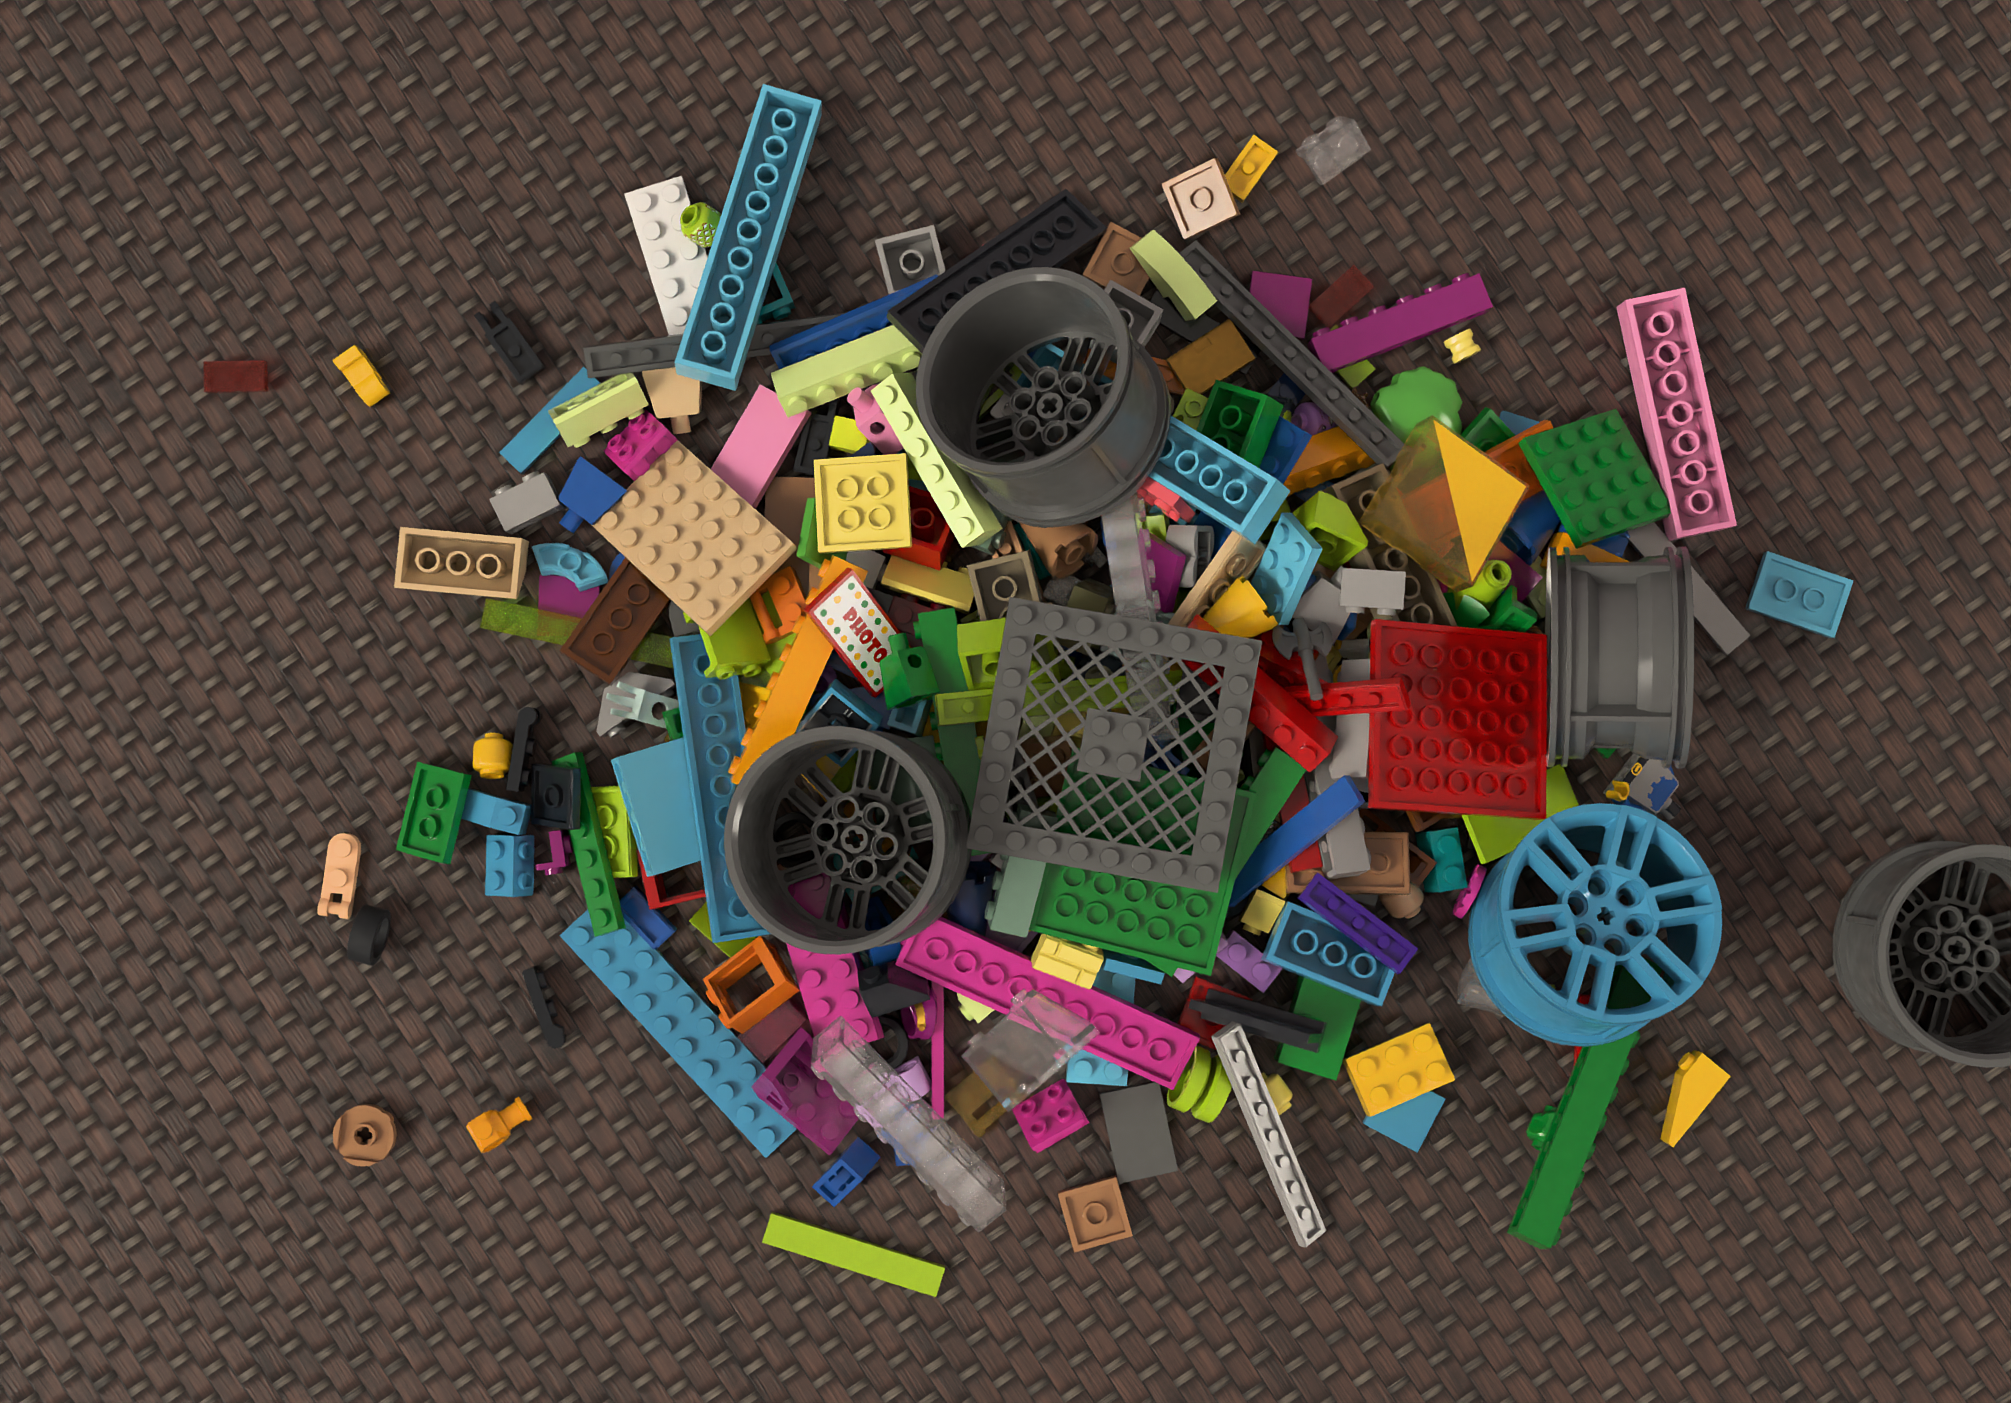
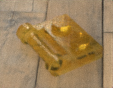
M991 1056L944 1095L978 1138L982 1137L986 1133L985 1129L1016 1103L1019 1105L1026 1099ZM1004 1087L1009 1094L977 1120L972 1113Z

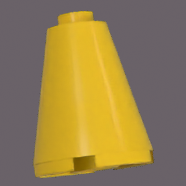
M1243 574L1231 584L1202 617L1219 633L1244 638L1255 637L1278 625L1273 615L1270 616L1267 612L1268 609L1265 602L1251 583L1245 579Z

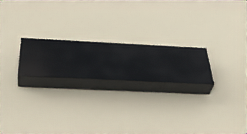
M1158 289L1150 300L1151 303L1163 309L1159 325L1189 343L1194 342L1220 325V323L1205 314H1201L1195 320L1185 321L1169 297L1163 298ZM1243 338L1256 359L1261 349ZM1253 362L1237 372L1246 376Z

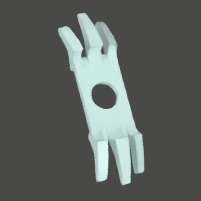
M620 681L616 687L627 693L635 694V699L609 693L606 696V699L614 703L632 708V712L611 708L610 714L666 728L664 718L657 720L653 717V705L657 702H662L666 707V711L679 707L678 700L651 693Z

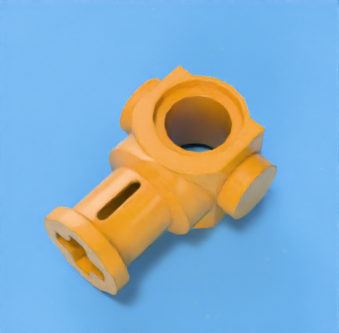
M518 1096L515 1098V1102L500 1112L496 1109L484 1112L468 1122L466 1128L480 1152L485 1153L504 1143L509 1138V1135H511L510 1130L525 1120L530 1121L533 1118Z

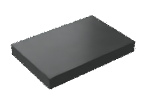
M1152 1081L1099 1093L1119 1184L1178 1171L1161 1089L1158 1083Z

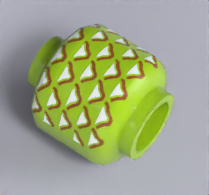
M704 202L689 205L684 209L680 217L683 235L703 248L711 247L721 213Z

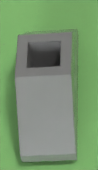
M628 672L616 680L612 686L606 687L603 692L596 732L600 737L609 735L610 738H613L626 729L623 724L630 720L610 714L611 708L632 712V708L606 699L607 693L635 699V694L627 693L616 687L619 681L670 698L675 694L673 690L676 687L675 680Z

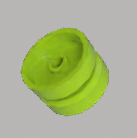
M1196 1045L1174 1090L1168 1088L1167 1105L1183 1113L1191 1109L1192 1115L1204 1122L1210 1123L1214 1121L1224 1107L1232 1088L1219 1055L1211 1058L1209 1050Z

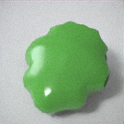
M1421 366L1395 374L1390 386L1382 387L1375 393L1370 405L1372 413L1409 448L1407 453L1389 468L1393 473L1405 474L1415 469H1428L1438 461L1441 449L1434 420L1457 437L1461 435L1462 422L1458 411L1461 408L1462 400L1456 390L1455 381L1446 378L1439 372L1432 371L1430 368Z

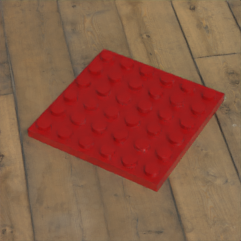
M1382 619L1372 620L1370 680L1402 677L1411 705L1408 710L1369 713L1368 808L1532 820L1546 819L1547 635Z

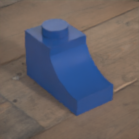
M857 1137L820 1176L812 1188L835 1207L865 1178L880 1159V1156L862 1139Z

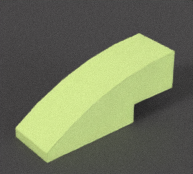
M1151 230L1130 248L1163 298L1169 297L1185 321L1197 319L1217 302L1216 298L1192 267L1155 230Z

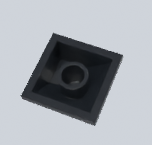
M896 961L886 962L858 971L859 992L872 1018L930 1000L928 979L895 965Z

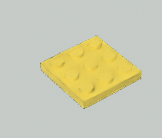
M906 453L814 460L819 553L912 547L908 456Z

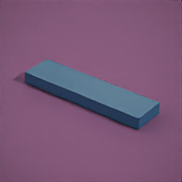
M583 367L499 453L523 475L561 436L548 410L600 384V382L596 378H588L587 369Z

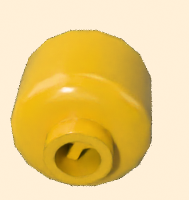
M486 733L484 738L478 739L474 743L473 769L479 772L482 778H503L504 774L509 772L513 744L503 739V735L500 733Z

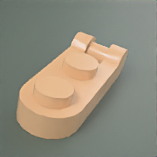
M340 833L335 835L329 842L321 898L318 903V915L329 916L330 914L339 915V918L350 919L352 915L361 855V843L353 834ZM334 893L343 894L341 903L333 902Z

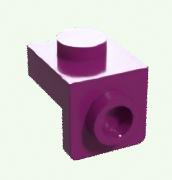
M566 829L548 832L553 862L535 865L536 871L545 870V875L564 873L563 867L571 865L570 853H573L574 850L570 835L566 834Z

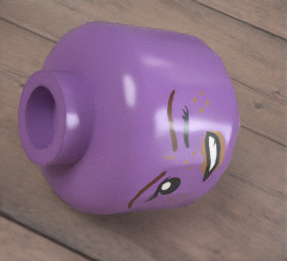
M1314 402L1301 403L1295 409V413L1291 418L1292 424L1312 436L1337 427V424Z

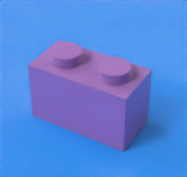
M1230 929L1225 935L1228 945L1216 956L1264 993L1282 968L1261 960L1263 953Z

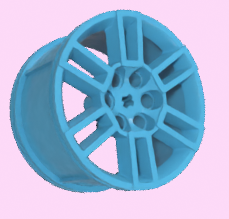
M1602 803L1580 805L1558 812L1542 821L1519 842L1513 852L1505 855L1484 878L1481 889L1471 907L1468 924L1469 950L1476 975L1488 997L1517 1026L1534 1036L1561 1045L1583 1047L1603 1045L1627 1037L1644 1027L1651 1020L1670 1012L1688 1000L1702 986L1715 963L1720 947L1722 905L1714 877L1710 874L1703 859L1694 847L1670 825L1653 814L1627 805ZM1576 848L1600 853L1597 865L1590 866ZM1551 849L1571 873L1570 878L1543 852L1544 850ZM1616 860L1624 865V868L1617 866ZM1524 866H1530L1557 894L1558 899L1554 905L1522 909L1514 908L1515 888ZM1588 883H1592L1598 888V895H1594L1589 891ZM1618 893L1627 897L1628 906L1620 903ZM1568 903L1575 906L1577 915L1572 913ZM1598 915H1599V918H1604V919H1605V921H1606L1605 924H1604L1603 921H1600V922L1598 921V919H1597V916H1598ZM1548 921H1553L1556 925V930L1553 932L1519 938L1516 933V926ZM1626 924L1634 926L1637 936H1632L1627 932ZM1659 928H1666L1668 947L1656 937ZM1576 933L1584 938L1585 944L1579 941ZM1604 944L1611 945L1615 954L1604 948ZM1562 946L1563 950L1572 956L1560 991L1555 990L1540 977L1528 961V953ZM1642 954L1648 955L1665 972L1663 979L1641 956ZM1592 964L1596 967L1591 995L1589 1003L1582 1004L1577 1001L1587 965ZM1617 965L1624 966L1651 996L1650 1002L1631 1008L1608 1009L1606 1004L1614 967Z

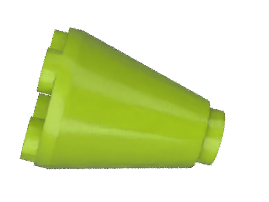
M1484 560L1473 581L1471 580L1467 562L1457 563L1445 569L1450 572L1447 592H1453L1456 610H1458L1463 596L1467 595L1481 603L1488 611L1511 579L1510 567L1501 560Z

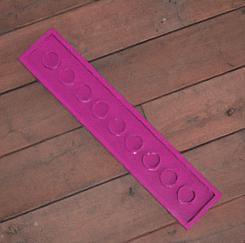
M940 917L922 932L906 939L896 959L895 965L1171 1090H1174L1200 1040L1199 1033L1093 985L1089 990L1032 968L1031 957L943 917Z

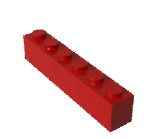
M1198 614L1184 626L1219 633ZM1181 659L1193 672L1206 664ZM1213 665L1221 678H1223L1224 667ZM1259 667L1257 668L1248 720L1310 773L1331 753L1338 736ZM1209 668L1198 674L1210 687L1218 683V680ZM1221 687L1215 690L1219 695Z

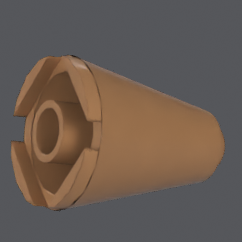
M1019 523L1049 574L1053 577L1055 575L1058 579L1065 578L1080 569L1085 564L1081 559L1087 552L1092 555L1098 543V535L1093 529L1083 523L1047 528Z

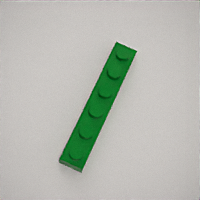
M574 752L553 760L552 764L581 768L580 829L569 830L594 936L597 937L625 929L626 926L583 752Z

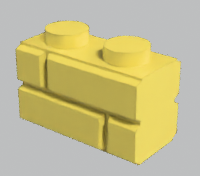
M1041 934L1031 957L1032 968L1089 990L1104 960L1102 948L1046 934Z

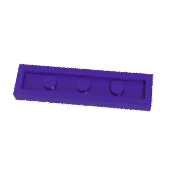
M1318 872L1297 898L1397 975L1403 971L1418 950L1416 946Z

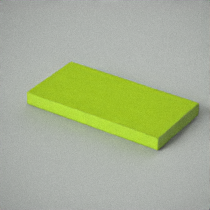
M1561 763L1547 768L1546 819L1568 808L1579 806L1564 767H1561ZM1462 815L1481 864L1488 863L1513 852L1519 842L1534 827L1545 820Z

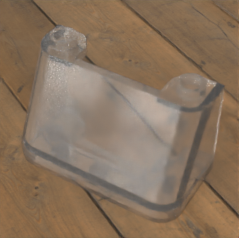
M1024 988L1010 1000L1013 1003V1006L1009 1009L1010 1012L985 1035L980 1031L967 1042L970 1048L962 1055L964 1060L1008 1113L1049 1080L1100 1033L1093 1023L1034 989L1027 992Z

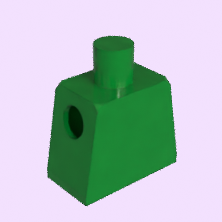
M906 633L888 637L892 653L880 660L887 710L915 706L937 694L939 688L925 648L922 646L910 648Z

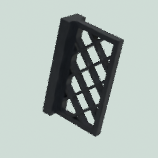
M1208 989L1206 999H1191L1189 1004L1190 1009L1202 1012L1200 1017L1202 1019L1225 1026L1232 1021L1241 1024L1245 1032L1315 1053L1320 1051L1327 1025L1323 1021L1214 989Z

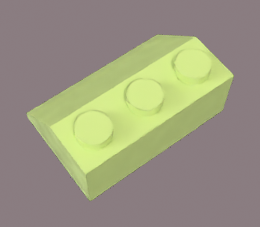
M632 373L615 375L548 410L567 447L574 445L577 448L588 443L591 440L590 436L596 432L601 431L604 434L618 426L617 421L628 417L629 420L638 417L645 412L643 408L649 404L636 377Z

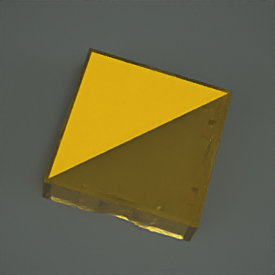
M1432 415L1415 425L1396 457L1389 477L1378 488L1358 523L1391 547L1409 555L1422 569L1457 593L1474 586L1530 485Z

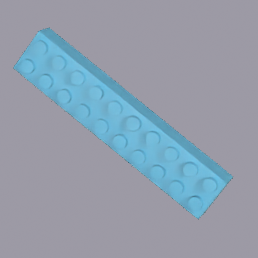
M766 84L762 85L674 362L678 375L736 391L822 116L821 100Z
M1048 344L1038 348L1032 360L1039 368L1051 366L1058 371L1064 351L1052 344ZM1024 373L1017 380V383L1022 388H1030L1032 382ZM1103 375L1098 386L1113 381ZM1171 415L1165 446L1159 460L1148 475V477L1179 495L1190 505L1253 544H1256L1290 492L1275 477Z

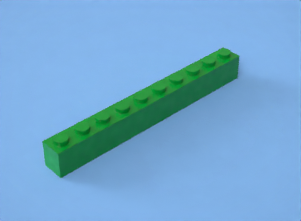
M1644 958L1660 976L1662 969L1656 963ZM1617 965L1614 967L1606 1004L1608 1009L1631 1008L1650 1001L1651 996L1624 966ZM1638 1030L1627 1037L1611 1043L1588 1047L1582 1046L1507 1231L1508 1234L1539 1249H1550L1558 1242L1562 1232L1559 1228L1563 1217L1569 1214L1573 1205V1200H1571L1573 1191L1583 1181L1585 1173L1582 1169L1585 1161L1589 1160L1595 1151L1596 1143L1593 1141L1597 1131L1600 1132L1606 1123L1607 1115H1605L1607 1106L1614 1101L1618 1093L1616 1084L1619 1076H1622L1628 1068L1629 1059H1627L1629 1051L1635 1047L1640 1038Z

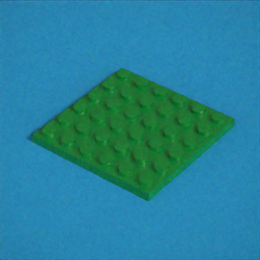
M1073 749L1071 751L1070 758L1076 755ZM1079 758L1067 767V772L1074 782L1088 774L1087 772L1077 771ZM1146 766L1155 780L1169 772V770ZM1143 770L1141 771L1140 782L1128 780L1137 794L1152 784ZM1178 773L1187 786L1199 779ZM1096 774L1106 788L1120 779ZM1174 775L1159 784L1168 799L1183 790ZM1092 777L1078 786L1087 801L1102 791ZM1066 778L1064 779L1062 791L1070 786ZM1204 781L1190 790L1199 804L1201 803ZM1124 782L1109 792L1118 806L1133 797ZM1236 787L1218 893L1046 863L1029 930L1211 976L1257 793ZM1155 788L1141 797V800L1150 812L1164 803V800ZM1074 790L1060 798V802L1069 814L1083 805ZM1187 793L1172 803L1181 817L1196 808ZM1105 795L1091 804V807L1100 819L1115 810ZM1137 801L1122 810L1131 825L1146 816ZM1169 807L1153 816L1162 830L1178 821ZM1057 808L1056 816L1058 818V822L1065 816L1060 811V809ZM1087 808L1072 818L1082 832L1096 823ZM1199 813L1185 822L1194 836ZM1118 814L1104 823L1113 838L1127 829V826ZM1147 820L1135 829L1144 843L1159 834L1150 820ZM1068 821L1055 830L1077 835ZM1181 825L1167 834V837L1176 849L1190 840V837ZM1100 827L1086 835L1088 837L1108 840ZM1131 832L1117 841L1140 846ZM1163 838L1149 847L1171 851ZM1193 844L1181 853L1191 855Z

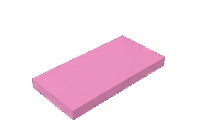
M760 384L711 470L756 509L812 413L806 410L788 418L778 400L776 392Z

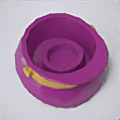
M930 987V1000L900 1009L902 1025L910 1039L920 1038L927 1040L930 1039L935 1031L937 1001L936 995Z

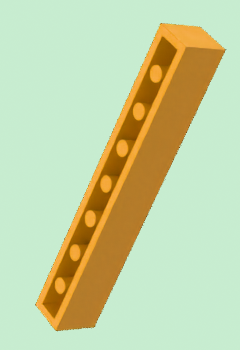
M832 555L830 560L824 559L818 572V576L822 577L818 588L812 587L810 589L805 604L809 605L847 567L853 569L862 582H864L868 571ZM807 614L804 617L798 616L792 629L796 636L791 645L785 644L779 660L783 661L779 673L773 671L766 686L767 689H770V693L766 701L762 699L759 701L753 716L758 718L754 728L748 727L742 738L741 745L745 746L740 757L735 755L730 764L728 773L732 774L730 780L734 784H739L746 771L766 750L795 733L833 650V647Z

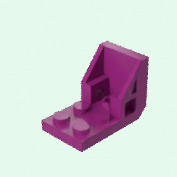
M800 1027L753 1084L752 1089L762 1101L830 1156L869 1106L822 1069L827 1062L824 1057L820 1058L818 1048L811 1035Z

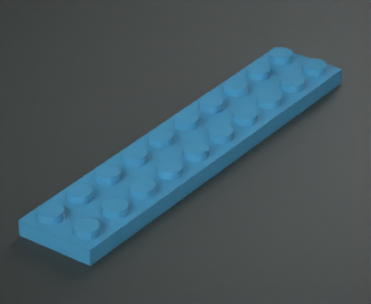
M701 634L670 638V646L712 943L769 935L770 933L750 915L740 901L731 882L725 860L724 829L731 799L738 786L731 782L732 774L728 773V769L734 756L740 757L745 747L741 745L746 728L738 675L724 680H719L717 677L706 678L704 671L710 666V660Z
M587 909L559 936L759 1152L767 1158L796 1128L762 1101L752 1089L753 1084L766 1070L765 1064L732 1029H727L723 1025L714 1009L658 949L653 950L625 919V929L595 937Z

